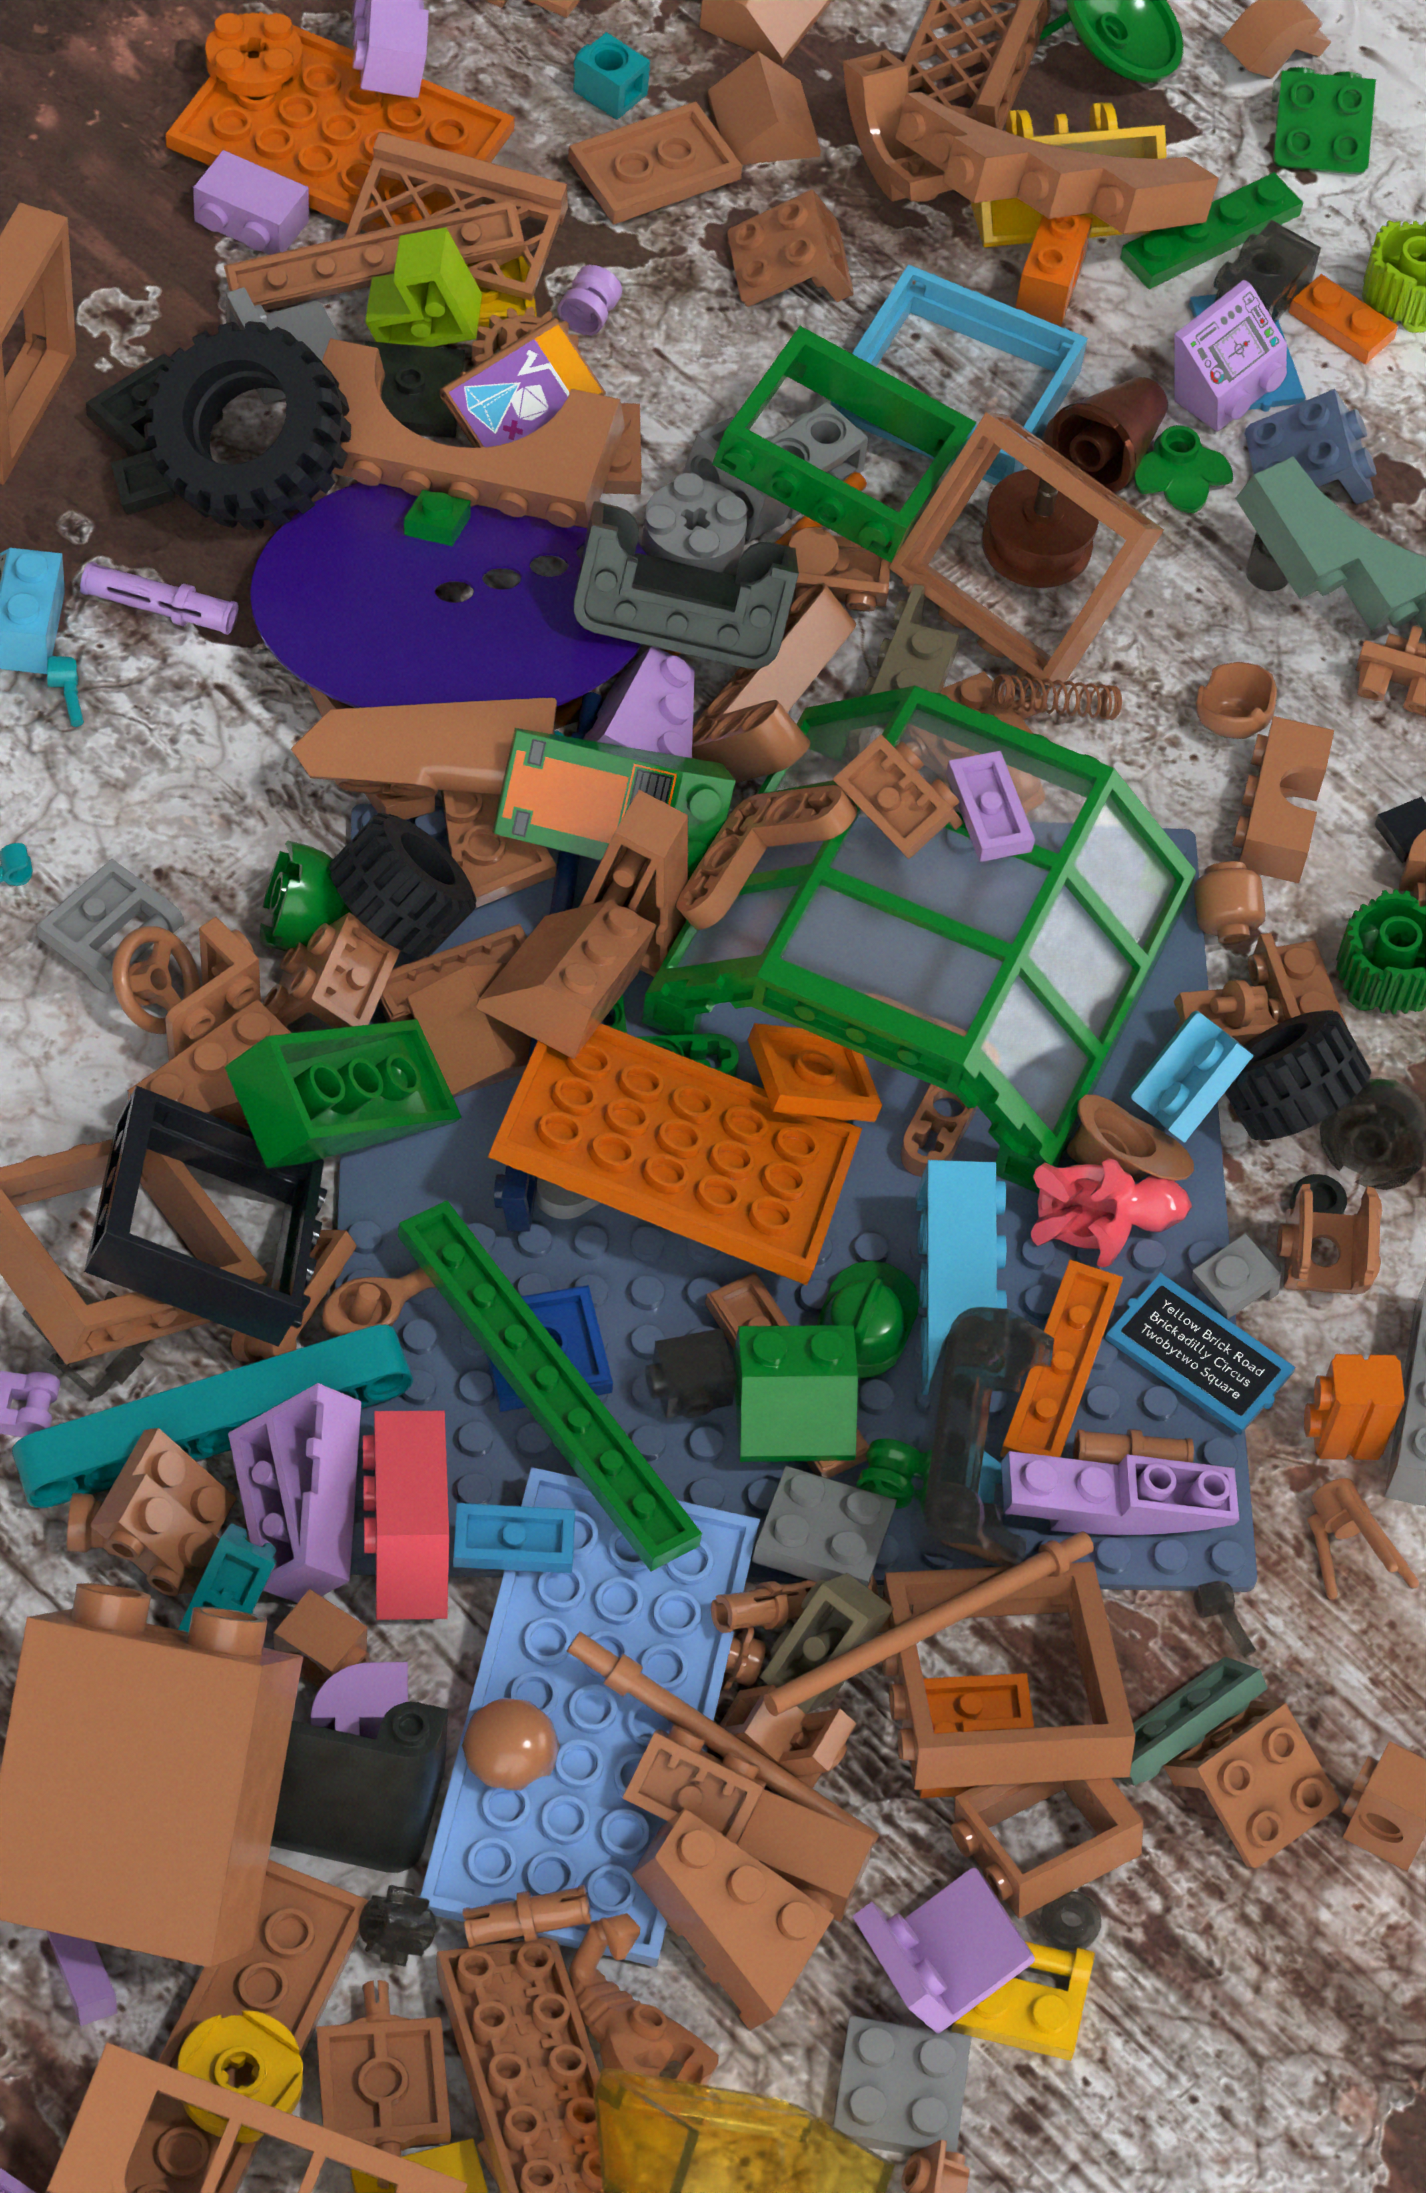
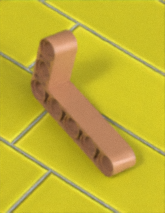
M824 582L810 587L791 604L781 647L776 659L768 666L759 669L740 667L693 724L692 758L722 763L735 779V783L782 771L799 760L808 750L811 741L789 716L788 711L856 627L854 619Z

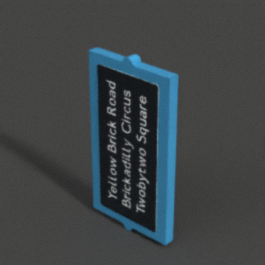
M1161 1272L1138 1299H1129L1126 1307L1127 1311L1107 1332L1105 1337L1106 1341L1239 1435L1246 1430L1263 1408H1272L1275 1400L1274 1395L1291 1377L1296 1368Z

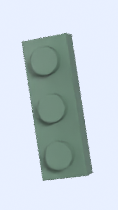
M1225 1656L1134 1722L1135 1743L1130 1777L1117 1779L1136 1786L1139 1783L1154 1778L1160 1772L1161 1767L1182 1751L1199 1745L1205 1739L1208 1732L1227 1718L1244 1712L1253 1699L1268 1689L1260 1669Z

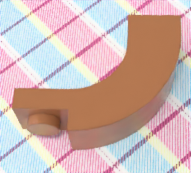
M888 50L843 61L848 107L857 141L871 174L884 194L892 202L908 198L910 201L925 202L935 199L939 193L953 190L943 183L945 174L943 170L895 138L906 93H909L907 65Z

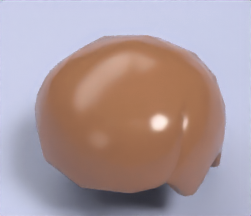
M1244 662L1227 663L1214 667L1206 687L1204 688V686L1200 685L1198 689L1196 709L1201 723L1205 728L1221 737L1234 739L1251 737L1266 728L1271 722L1276 708L1277 686L1273 674L1259 665Z
M502 1698L480 1708L471 1717L462 1748L468 1768L485 1785L498 1789L504 1788L505 1790L520 1791L538 1778L549 1776L555 1768L560 1743L552 1721L534 1704L526 1700Z

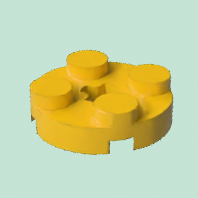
M242 2011V2015H230L221 2018L220 2014L208 2018L190 2033L180 2050L178 2070L289 2114L293 2113L300 2100L303 2084V2062L300 2057L299 2047L292 2033L281 2022L269 2015L257 2011ZM245 2062L254 2066L252 2078L255 2082L248 2087L241 2085L238 2088L228 2085L229 2075L224 2071L227 2066L231 2064L233 2067L240 2068ZM183 2103L186 2113L199 2127L222 2138L229 2120ZM241 2126L236 2141L252 2143L258 2141L263 2134Z

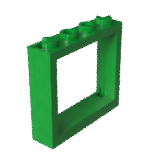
M799 326L726 428L712 465L892 563L966 445L977 422L806 328ZM787 377L935 458L900 512L750 431V428Z

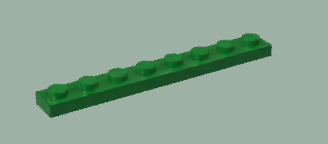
M448 1200L400 1222L398 1228L399 1239L650 1572L699 1547L702 1537L701 1531Z

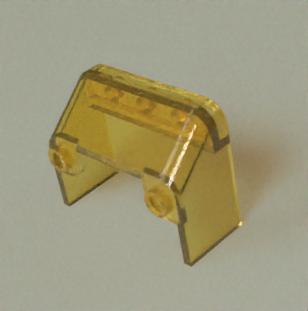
M614 2068L601 2069L593 2093L603 2193H886L895 2166L803 2107L767 2095Z

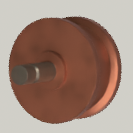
M1030 469L1021 470L1002 479L991 492L987 505V519L982 532L983 552L990 565L999 574L1012 582L1034 588L1060 586L1077 578L1089 564L1093 550V538L1097 532L1099 520Z

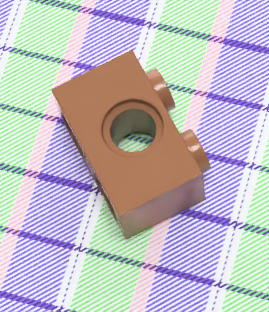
M1389 1741L1379 1761L1371 1756L1367 1757L1352 1787L1353 1789L1341 1812L1351 1817L1343 1839L1408 1871L1426 1835V1759Z

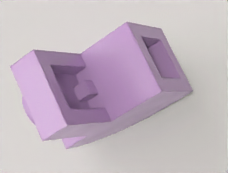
M408 1662L359 1663L338 1671L319 1689L312 1705L311 1725L376 1739L381 1721L386 1712L395 1705L408 1702Z

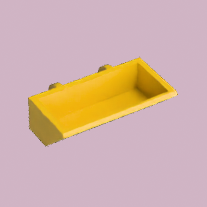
M1110 102L1092 104L1089 117L1090 131L1068 132L1066 114H1055L1054 134L1033 136L1032 122L1027 110H1013L1007 114L1006 132L1048 145L1124 158H1167L1165 125L1118 128L1116 112ZM1017 197L979 203L970 201L983 247L1033 243L1043 215ZM1092 213L1080 214L1093 218L1089 238L1124 235ZM1153 230L1143 231V232H1136V233H1146V232H1151V231H1153Z

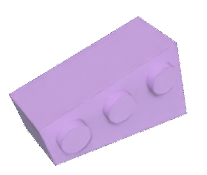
M354 0L351 20L354 23L352 45L355 46L352 68L360 70L361 89L418 98L427 55L429 10L424 9V0Z
M650 646L615 680L596 715L598 719L593 728L586 733L583 740L692 758L695 667L687 664L680 657L673 656L658 647Z

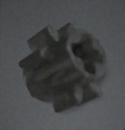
M389 1885L386 1897L373 1895L371 1900L362 1909L359 1918V1932L362 1940L367 1944L365 1948L366 1953L380 1955L381 1963L406 1966L408 1954L422 1957L424 1951L431 1945L436 1931L434 1914L428 1909L429 1899L416 1897L414 1889Z

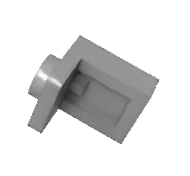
M1245 1233L1192 1270V1280L1223 1317L1230 1319L1260 1296L1264 1295L1270 1301L1279 1294L1281 1266L1274 1254L1265 1245L1261 1244L1257 1247Z

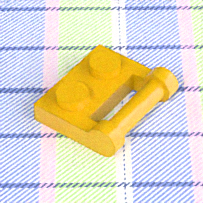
M1025 1941L1035 1957L1033 1964L1029 1967L1069 1977L1067 1991L1013 1978L955 2021L951 2031L1071 2061L1075 2052L1095 1952L1077 1947L1075 1953Z

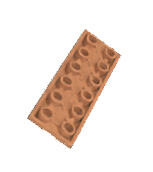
M538 1938V1940L528 1942L520 1940L473 1948L437 1951L436 1967L438 1982L501 2193H638L558 1942L546 1938Z

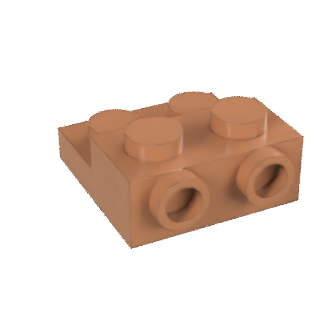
M146 1429L93 1519L91 1526L108 1540L106 1543L107 1547L114 1554L125 1560L132 1561L148 1575L147 1582L155 1590L169 1596L195 1593L220 1540L216 1535L237 1498L161 1429Z

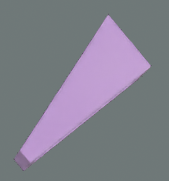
M47 1931L80 2026L117 2014L116 1994L95 1942Z

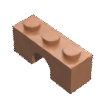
M1273 716L1268 736L1257 735L1251 764L1260 766L1258 776L1248 775L1241 805L1251 807L1249 817L1239 815L1232 846L1242 848L1239 862L1245 863L1247 869L1260 875L1299 884L1308 856L1317 812L1297 807L1285 798L1299 797L1317 801L1325 776L1335 730Z

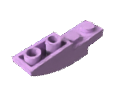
M1009 1451L1001 1461L1004 1514L1050 1519L1051 1531L1071 1533L1084 1531L1087 1534L1150 1535L1208 1530L1232 1526L1239 1521L1235 1468L1128 1454L1118 1465Z

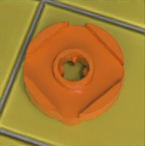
M224 13L215 20V28L206 40V67L209 75L215 81L217 76L220 80L226 82L227 90L237 95L247 97L273 95L281 91L282 83L289 80L292 76L294 82L302 69L301 39L292 28L291 19L282 13H272L269 15L262 13H244L239 15ZM248 52H260L259 58H248Z

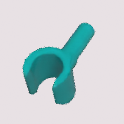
M49 656L47 664L48 687L64 688V698L71 726H81L84 724L77 695L78 674L76 660L66 656Z
M12 843L3 847L0 851V883L5 881L13 886H21L28 883L32 877L33 870L31 858L27 853V847L22 843Z

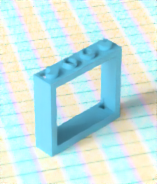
M908 264L852 354L877 367L905 320L912 313L1055 372V375L1024 425L1025 429L1041 439L1046 431L1048 422L1055 416L1081 372L1088 338ZM831 401L830 404L856 427L935 459L931 455ZM1001 449L982 480L997 485L1008 475L1021 471L1024 465Z

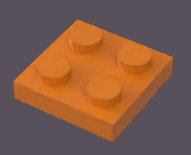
M754 1023L747 1040L773 1112L794 1116L830 1117L843 1121H876L882 1103L862 1054L802 1028Z

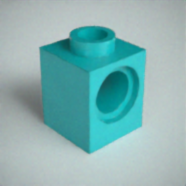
M604 33L591 45L583 46L577 53L573 63L575 69L573 91L614 119L618 120L648 95L650 60L611 34Z

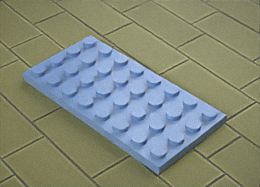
M531 1467L521 1506L575 1509L572 1573L504 1570L418 1903V1912L464 1922L466 1919L464 1920L463 1908H475L516 1900V1893L530 1891L531 1896L577 1888L579 1885L585 1884L592 1922L601 1918L628 1913L640 1927L639 1937L623 1960L657 1967L667 1921L631 1874L661 1826L667 1821L622 1797L654 1732L657 1729H661L669 1733L672 1725L675 1724L629 1693L622 1697L603 1684L604 1676L566 1650L578 1632L581 1631L617 1657L624 1653L642 1665L641 1673L714 1721L735 1630L729 1633H721L717 1630L711 1617V1603L716 1599L715 1596L744 1592L760 1519L677 1500L701 1531L700 1546L650 1572L580 1478ZM502 1698L526 1700L534 1704L550 1718L560 1743L555 1768L549 1776L538 1778L520 1791L505 1790L504 1788L498 1789L485 1785L468 1768L462 1748L471 1717L480 1708ZM703 1745L701 1750L707 1752L708 1747ZM582 1924L538 1933V1938L554 1940L559 1945L578 1949L590 1925ZM607 1946L603 1955L613 1957L609 1946Z

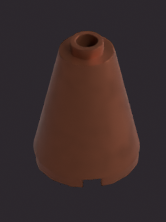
M1146 377L1133 378L1059 410L1047 424L1043 437L1044 443L1113 493L1125 488L1133 478L1168 410L1167 396L1155 381Z

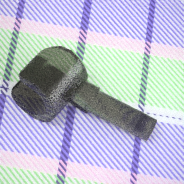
M1224 1581L1200 1584L1198 1590L1193 1594L1195 1608L1199 1616L1206 1618L1219 1615L1223 1626L1228 1630L1243 1657L1246 1658L1255 1653L1256 1649L1234 1611L1235 1599L1231 1586Z

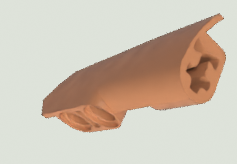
M532 698L331 709L291 750L310 778L335 780L339 788L347 791L410 797H432L437 795L438 790L500 795L514 729L520 728L555 735L554 721L557 701L555 698Z

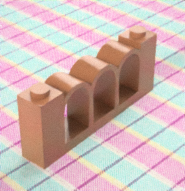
M107 2042L47 2191L50 2193H128L126 2178L129 2164L158 2093L229 2120L200 2193H215L241 2126L313 2153L298 2193H312L325 2158L395 2185L394 2193H465L468 2183Z

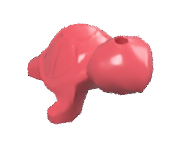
M1106 1159L1102 1162L1103 1166L1086 1164L1057 1168L1044 1163L1036 1168L1033 1176L1037 1187L1040 1188L1037 1201L1039 1218L1030 1233L1032 1241L1037 1246L1056 1239L1083 1249H1100L1097 1265L1099 1267H1107L1112 1265L1122 1250L1133 1224L1145 1231L1163 1232L1184 1220L1191 1210L1192 1204L1187 1192L1174 1180L1150 1175L1135 1184L1132 1176L1124 1172L1119 1163L1114 1159Z

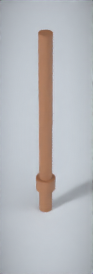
M581 1631L575 1636L566 1651L604 1676L603 1684L622 1697L629 1693L673 1724L705 1740L704 1745L725 1758L727 1752H730L757 1765L760 1769L756 1777L767 1783L766 1787L785 1799L874 1836V1846L879 1837L878 1832L641 1673L642 1665L624 1653L617 1657Z

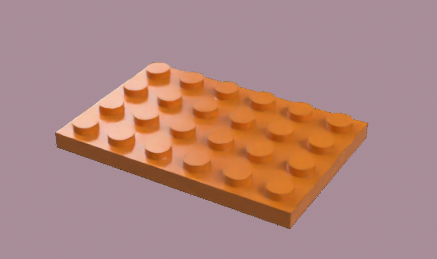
M292 25V28L299 35L302 42V69L294 82L292 76L289 80L282 83V90L273 95L247 97L228 91L226 82L220 80L217 76L215 81L210 76L166 132V148L209 166L225 150L309 187V208L349 224L374 158L373 147L379 132L491 163L513 133L515 117L425 79L421 81L418 98L361 89L360 70L352 68L354 50ZM250 51L248 52V58H259L260 52ZM382 175L376 187V191L383 202L406 192L400 180ZM434 191L420 198L429 215L453 205L448 194ZM373 200L371 201L369 208L376 206ZM413 201L389 212L396 226L422 219ZM382 216L363 224L361 230L371 232L388 228Z
M601 1023L574 1059L537 1041L495 1137L488 1158L807 1286L816 1266L862 1128L830 1117L794 1116L773 1112L765 1089Z

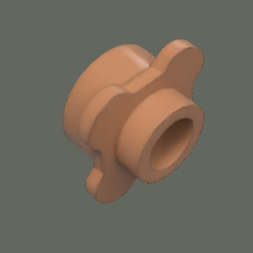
M754 1627L743 1628L738 1636L733 1637L721 1689L728 1691L733 1682L750 1687L757 1679L764 1661L766 1644L764 1641L752 1638Z

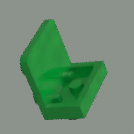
M1291 67L1287 71L1282 70L1273 83L1272 102H1278L1273 153L1275 165L1280 168L1355 175L1363 174L1369 166L1376 79L1362 78L1361 74L1348 71L1327 75L1316 74L1315 70L1305 67Z

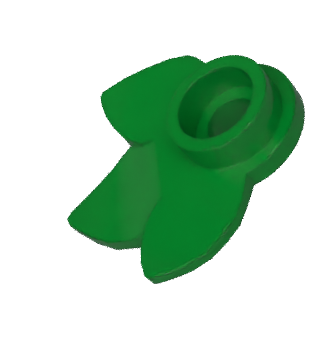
M1175 425L1165 429L1156 438L1153 451L1145 454L1134 474V482L1139 493L1151 494L1164 491L1166 500L1175 509L1186 513H1196L1206 504L1209 485L1220 486L1232 483L1233 471L1224 455L1202 446L1198 434L1193 429L1182 425Z

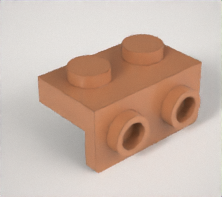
M792 530L791 538H792L798 531ZM832 535L839 547L837 566L830 576L807 573L798 574L793 595L794 600L810 587L824 582L838 601L845 602V607L848 609L869 612L874 611L876 606L886 607L890 569L888 567L891 563L843 536Z

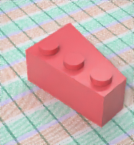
M445 1410L374 1411V1435H363V1470H374V1476H363L364 1512L375 1511V1517L364 1518V1554L375 1553L376 1620L447 1619L449 1513Z

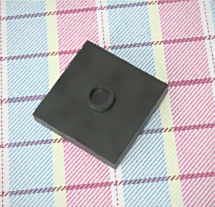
M365 341L366 346L379 349L385 373L381 399L389 412L402 425L418 435L456 438L457 422L441 399L439 389L459 377L460 373L464 371L465 350Z

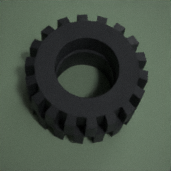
M378 813L374 815L330 863L329 869L332 881L351 912L380 939L409 955L412 954L422 958L432 955L476 908L475 903L477 900L473 888L464 871L449 852L421 828L392 814Z
M1337 1011L1309 1012L1283 1021L1246 1043L1243 1047L1254 1056L1225 1091V1094L1251 1139L1261 1141L1278 1139L1308 1129L1347 1105L1366 1085L1370 1078L1371 1069Z

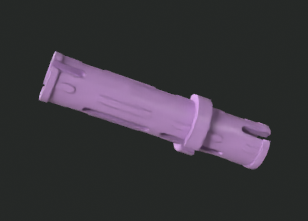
M92 561L86 565L80 582V591L84 595H93L125 604L129 607L171 617L172 623L180 626H185L189 622L229 635L235 626L238 616L237 602H230L197 593L196 588L192 585L184 583L180 587H176L139 575L101 566Z

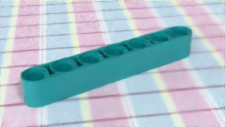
M375 1325L33 1432L15 1443L12 1447V1455L27 1502L30 1506L36 1508H48L70 1502L73 1493L92 1495L111 1489L146 1429H161L195 1461H199L230 1451L229 1432L317 1383L360 1400L362 1409L400 1396L412 1386L414 1378L394 1327Z

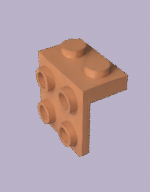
M214 917L199 928L203 986L172 1007L166 1014L169 1061L258 999L261 1002L259 958L254 954L248 939L239 930L234 929L231 931L217 917Z

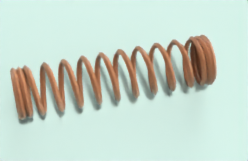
M1000 674L993 681L991 688L992 703L998 709L1006 710L1012 705L1013 709L1017 711L1022 705L1027 712L1032 707H1034L1037 713L1045 708L1048 714H1051L1055 709L1059 715H1062L1066 710L1069 716H1073L1078 712L1080 717H1084L1089 713L1091 718H1095L1099 714L1104 720H1114L1122 708L1121 691L1117 686L1113 685L1105 686L1100 684L1095 686L1092 683L1085 685L1082 682L1074 684L1071 681L1063 683L1061 680L1052 682L1047 678L1041 681L1036 677L1029 679L1026 676L1018 678L1015 675ZM1004 679L1005 681L1000 691V698L998 699L999 687ZM1022 680L1028 681L1024 689L1021 682ZM1034 681L1039 682L1035 690L1032 683ZM1045 682H1047V683L1050 684V685L1048 686L1047 690H1045V687H1044V684H1043V683H1045ZM1019 684L1020 701L1018 706L1016 707L1014 704L1015 690ZM1054 684H1060V685H1061V686L1059 687L1058 691H1056V688H1055V685H1054ZM1030 685L1032 692L1031 703L1027 708L1025 696ZM1066 685L1072 686L1069 692H1067ZM1005 686H1006L1005 697H1004V700H1003V693H1004V689H1005ZM1041 686L1043 699L1040 709H1037L1036 697ZM1077 686L1083 687L1080 693H1078ZM1052 687L1054 701L1051 710H1048L1047 698ZM1088 687L1094 688L1091 694H1089ZM1063 688L1065 703L1062 711H1059L1058 699ZM1074 689L1076 704L1073 712H1070L1069 700ZM1085 690L1087 705L1085 712L1081 713L1080 701ZM1096 691L1098 703L1096 713L1093 715L1091 712V702ZM1113 691L1115 702L1112 714L1110 715L1112 709V697L1110 692ZM1109 699V707L1107 711V700Z

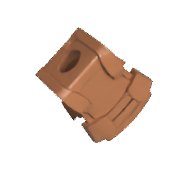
M1303 1184L1296 1196L1294 1209L1286 1211V1224L1280 1223L1278 1229L1277 1256L1285 1257L1284 1288L1342 1294H1363L1370 1289L1379 1273L1381 1265L1379 1249L1382 1203L1375 1188L1366 1187L1361 1198V1207L1357 1214L1344 1215L1313 1212V1192L1310 1189V1184ZM1326 1238L1335 1243L1339 1253L1338 1261L1335 1264L1323 1267L1312 1261L1311 1248L1314 1239Z

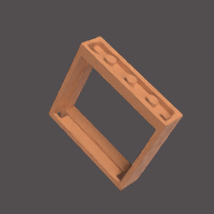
M20 202L0 235V484L3 485L77 355L68 217ZM23 308L26 341L4 378L2 343ZM37 335L45 337L46 341L37 338Z
M986 412L888 568L903 579L901 583L908 588V593H911L914 584L925 586L924 600L928 597L940 606L938 614L944 620L960 629H964L965 626L980 636L977 643L990 654L998 658H1003L1004 655L1019 665L1016 670L1019 676H1026L1029 679L1036 677L1041 681L1046 678L1052 682L1061 680L1064 683L1077 666L1164 529L1006 414ZM1001 449L1126 540L1052 656L928 565Z
M112 1139L90 1145L79 1144L67 1151L43 1157L36 1155L23 1162L0 1167V1274L66 1365L213 1322L138 1292L86 1305L15 1208L102 1185ZM146 1149L140 1183L195 1257L200 1261L262 1284L267 1273L183 1162Z
M1094 1562L1070 1563L1068 1572L1058 1577H1053L1049 1574L966 1617L1068 1612L1093 1725L934 1734L917 1644L881 1662L883 1675L893 1676L894 1684H890L889 1687L890 1714L892 1720L902 1721L903 1728L898 1729L897 1737L899 1759H903V1761L909 1760L914 1789L1130 1777L1135 1731ZM1013 1566L885 1573L883 1597L880 1598L894 1609L878 1633H885Z

